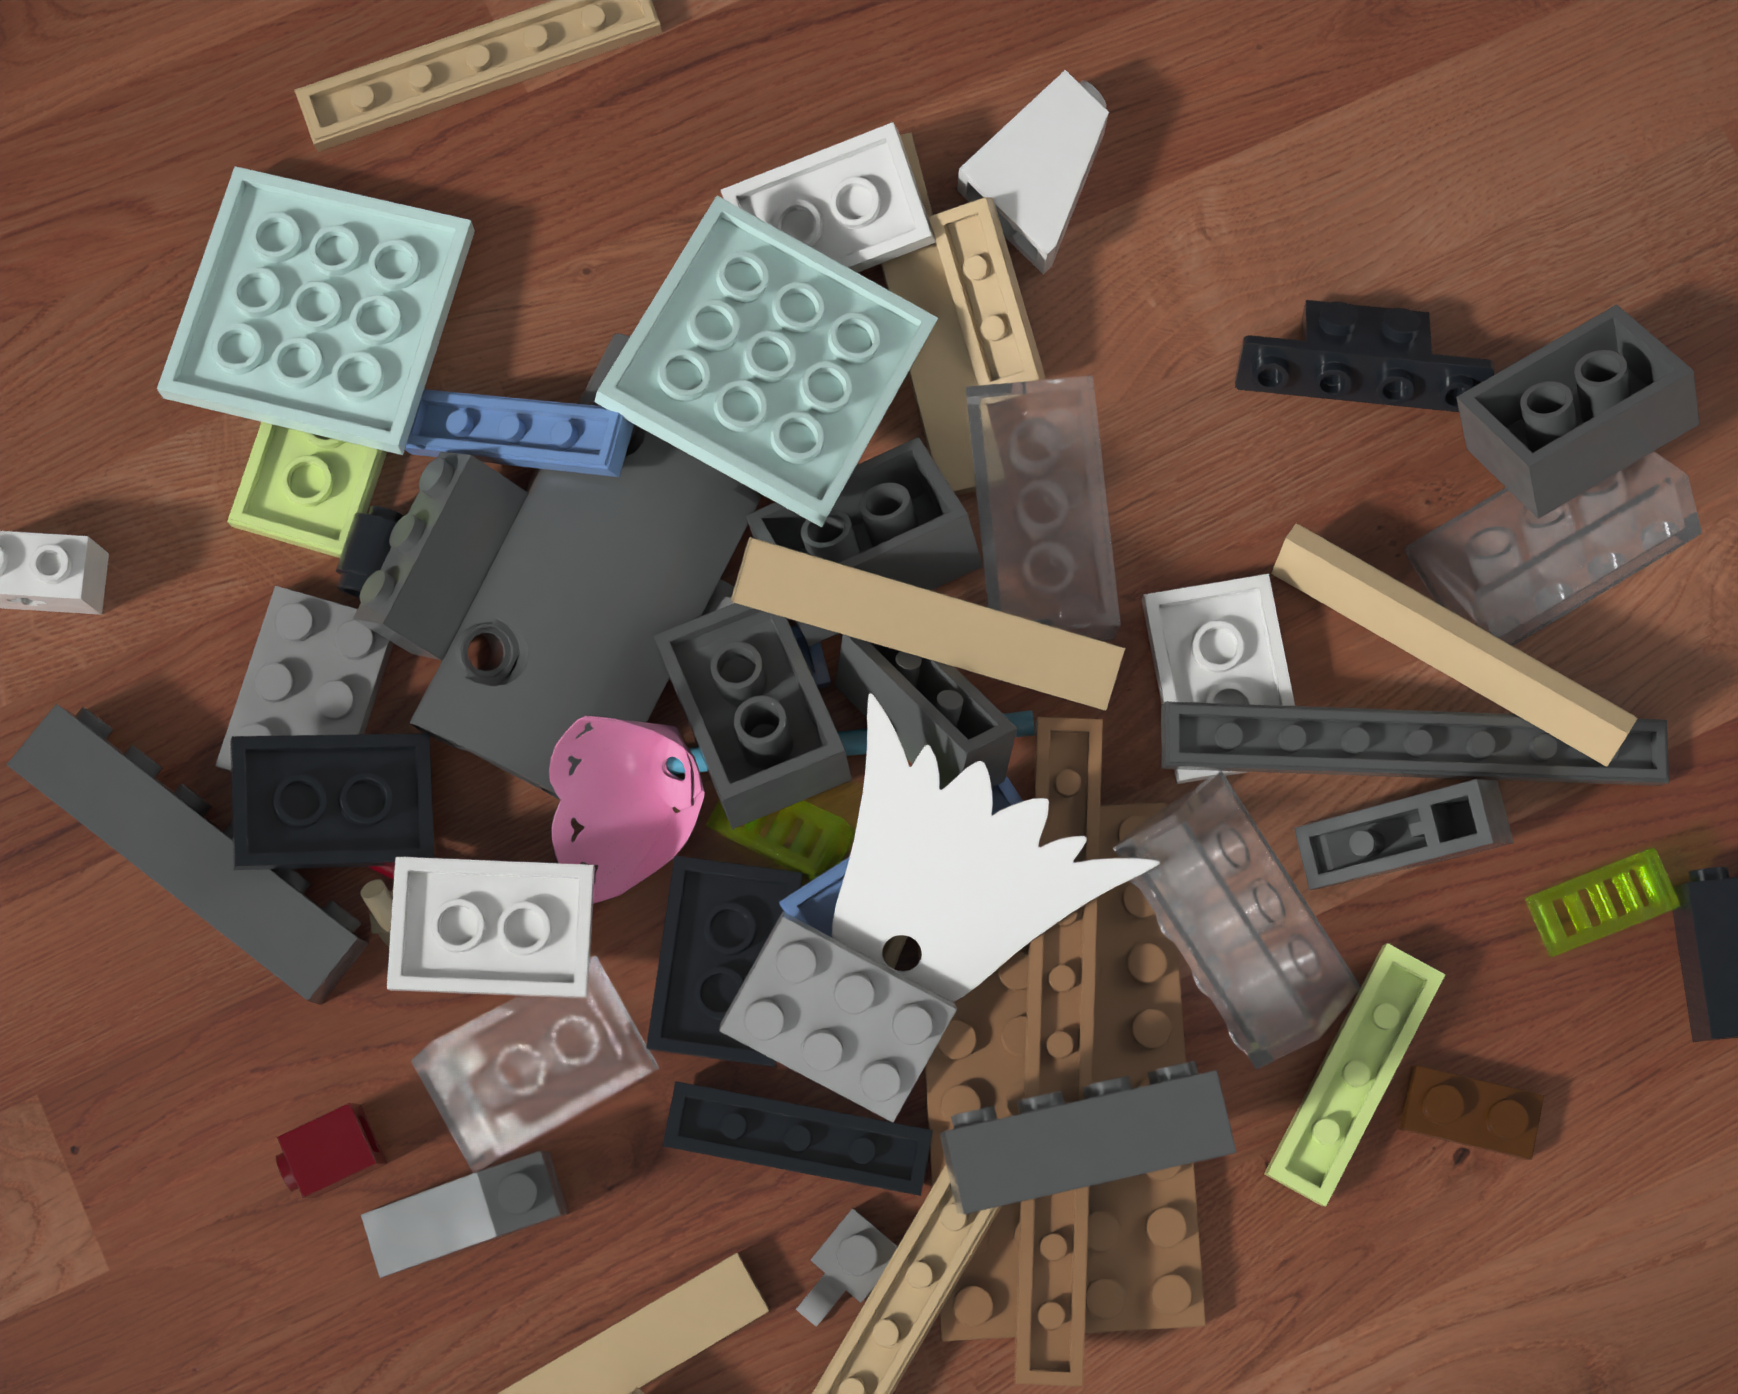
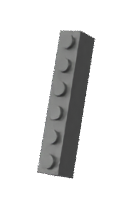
M56 704L6 765L307 1001L321 1005L369 945L368 942L355 933L362 922L332 899L323 908L307 896L305 892L312 883L294 869L233 870L232 822L229 823L225 830L221 829L205 816L212 806L183 783L175 791H172L156 778L163 767L134 745H131L124 753L109 742L107 738L114 729L91 711L82 707L75 715Z

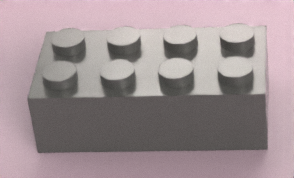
M1196 1061L1147 1072L1150 1085L1135 1089L1131 1088L1129 1076L1082 1087L1085 1100L1065 1104L1062 1091L1018 1101L1019 1115L997 1119L995 1106L951 1116L954 1129L939 1134L957 1213H973L1237 1153L1217 1070L1199 1074Z

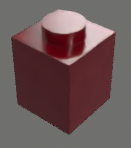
M348 1103L277 1137L283 1153L276 1155L279 1172L289 1190L293 1192L299 1189L303 1198H317L387 1164L361 1104Z

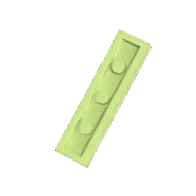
M1388 943L1382 946L1264 1173L1266 1176L1321 1206H1327L1445 974Z

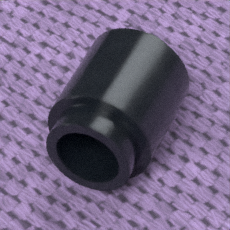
M371 506L368 514H354L336 568V572L341 575L337 589L360 599V593L366 580L374 572L381 569L391 549L389 544L391 532L404 515L380 506Z

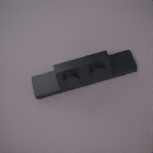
M1306 300L1302 314V340L1247 335L1243 338L1235 375V387L1238 390L1459 412L1457 396L1494 376V363L1488 359L1432 354L1430 312L1412 311L1405 308L1353 305L1338 301Z

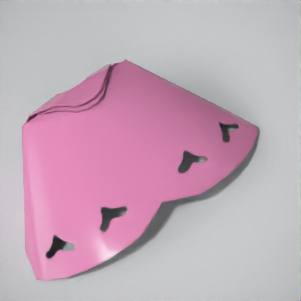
M584 716L578 719L564 733L555 746L549 769L550 783L560 799L552 823V842L557 861L561 864H580L584 862L589 865H598L594 883V904L620 896L655 873L677 855L693 831L705 797L695 756L686 745L678 728L669 725ZM590 723L593 729L576 739L585 730V725ZM570 756L582 759L572 775H569V770L572 766V763L568 760ZM669 757H676L683 763L685 780L676 777L667 769L666 762ZM674 806L680 810L679 813L673 811ZM572 818H575L580 825L585 827L577 835L574 842L571 841L574 829L571 826Z

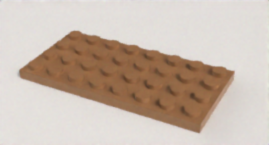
M1166 802L1100 806L1099 859L1140 858L1157 860L1160 864L1142 875L1098 896L1092 1084L1129 1076L1131 1088L1135 1089L1150 1085L1147 1072L1186 1063ZM1029 943L1009 958L980 985L962 998L954 1001L957 1010L925 1065L928 1130H933L930 1144L932 1188L946 1165L939 1133L954 1129L951 1116L995 1106L997 1119L1019 1115L1017 1102L1024 1099ZM918 944V961L920 962L922 951ZM1194 1163L1089 1186L1085 1333L1206 1326ZM1020 1202L1001 1207L939 1313L941 1341L1016 1337Z

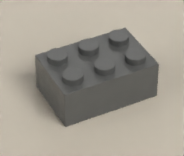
M1617 304L1457 396L1467 450L1538 519L1700 425L1694 370Z
M919 437L856 465L822 527L777 502L746 515L755 539L928 590L936 589L983 567L968 513ZM794 620L808 647L838 634L837 632Z

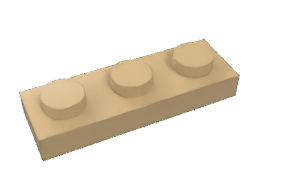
M984 197L929 216L981 397L992 396L1046 379L994 199L992 197Z

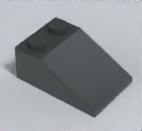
M734 603L654 635L656 645L732 829L852 780L845 748L787 618Z

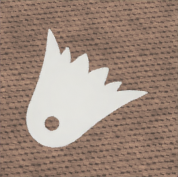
M872 693L869 694L867 755L863 794L855 838L835 907L832 938L890 969L892 968L886 964L882 954L885 943L897 935H906L918 942L922 951L920 962L913 969L894 971L954 1002L980 985L1009 958L1067 915L1112 888L1140 876L1160 864L1157 860L1140 858L1094 859L1074 863L1073 860L1087 841L1085 836L1066 837L1039 847V840L1049 810L1048 799L1035 798L1006 807L992 815L991 781L983 761H977L970 765L944 789H939L938 764L932 748L929 745H925L912 767H909L904 749L889 717Z

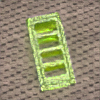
M720 799L706 824L709 829L793 872L803 873V877L811 881L841 863L855 834L845 819L804 800L781 809L766 838L759 836L770 814L746 823L743 828L739 826L732 829ZM797 818H799L804 823L791 848L787 849L783 845ZM823 830V832H822V834H821L819 840L817 841V843H816V845H815V847H814V849H813V851H812L810 857L807 858V855L809 854V852H810V850H811V848H812V846H813V844H814L816 838L818 837L820 831Z
M1654 847L1525 898L1550 958L1680 907L1677 895ZM1630 870H1635L1650 905L1643 906L1629 874ZM1612 878L1627 914L1619 917L1603 881ZM1584 888L1587 889L1601 921V924L1592 927L1577 892ZM1559 898L1563 899L1577 931L1576 934L1567 937L1552 901Z

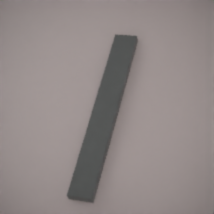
M1166 701L1161 705V769L1662 786L1669 783L1667 720L1637 719L1626 739L1606 767L1516 714Z

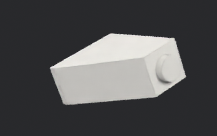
M1066 70L959 168L957 191L969 203L984 197H992L994 199L1004 237L1042 274L1048 271L1054 263L1103 139L1109 111L1106 109V102L1099 91L1085 80H1081L1078 83Z

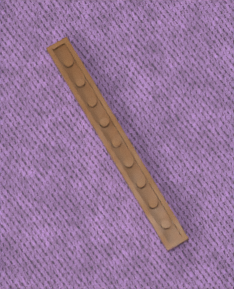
M1038 717L1036 720L1034 799L1046 798L1049 801L1048 815L1038 846L1042 847L1050 842L1066 837L1085 836L1087 841L1073 862L1099 859L1103 719ZM1098 897L1073 911L1029 942L1024 1099L1062 1091L1064 1103L1068 1104L1085 1100L1082 1087L1092 1084ZM1089 1186L1020 1202L1014 1382L1016 1384L1083 1387Z

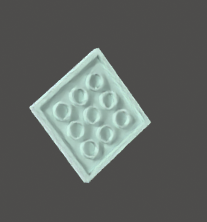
M235 166L157 390L163 399L403 455L475 230L472 221Z
M717 195L599 387L594 402L610 411L619 412L620 415H623L631 423L822 527L930 335L938 317Z

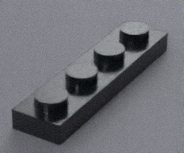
M675 1081L662 1146L921 1196L933 1130Z

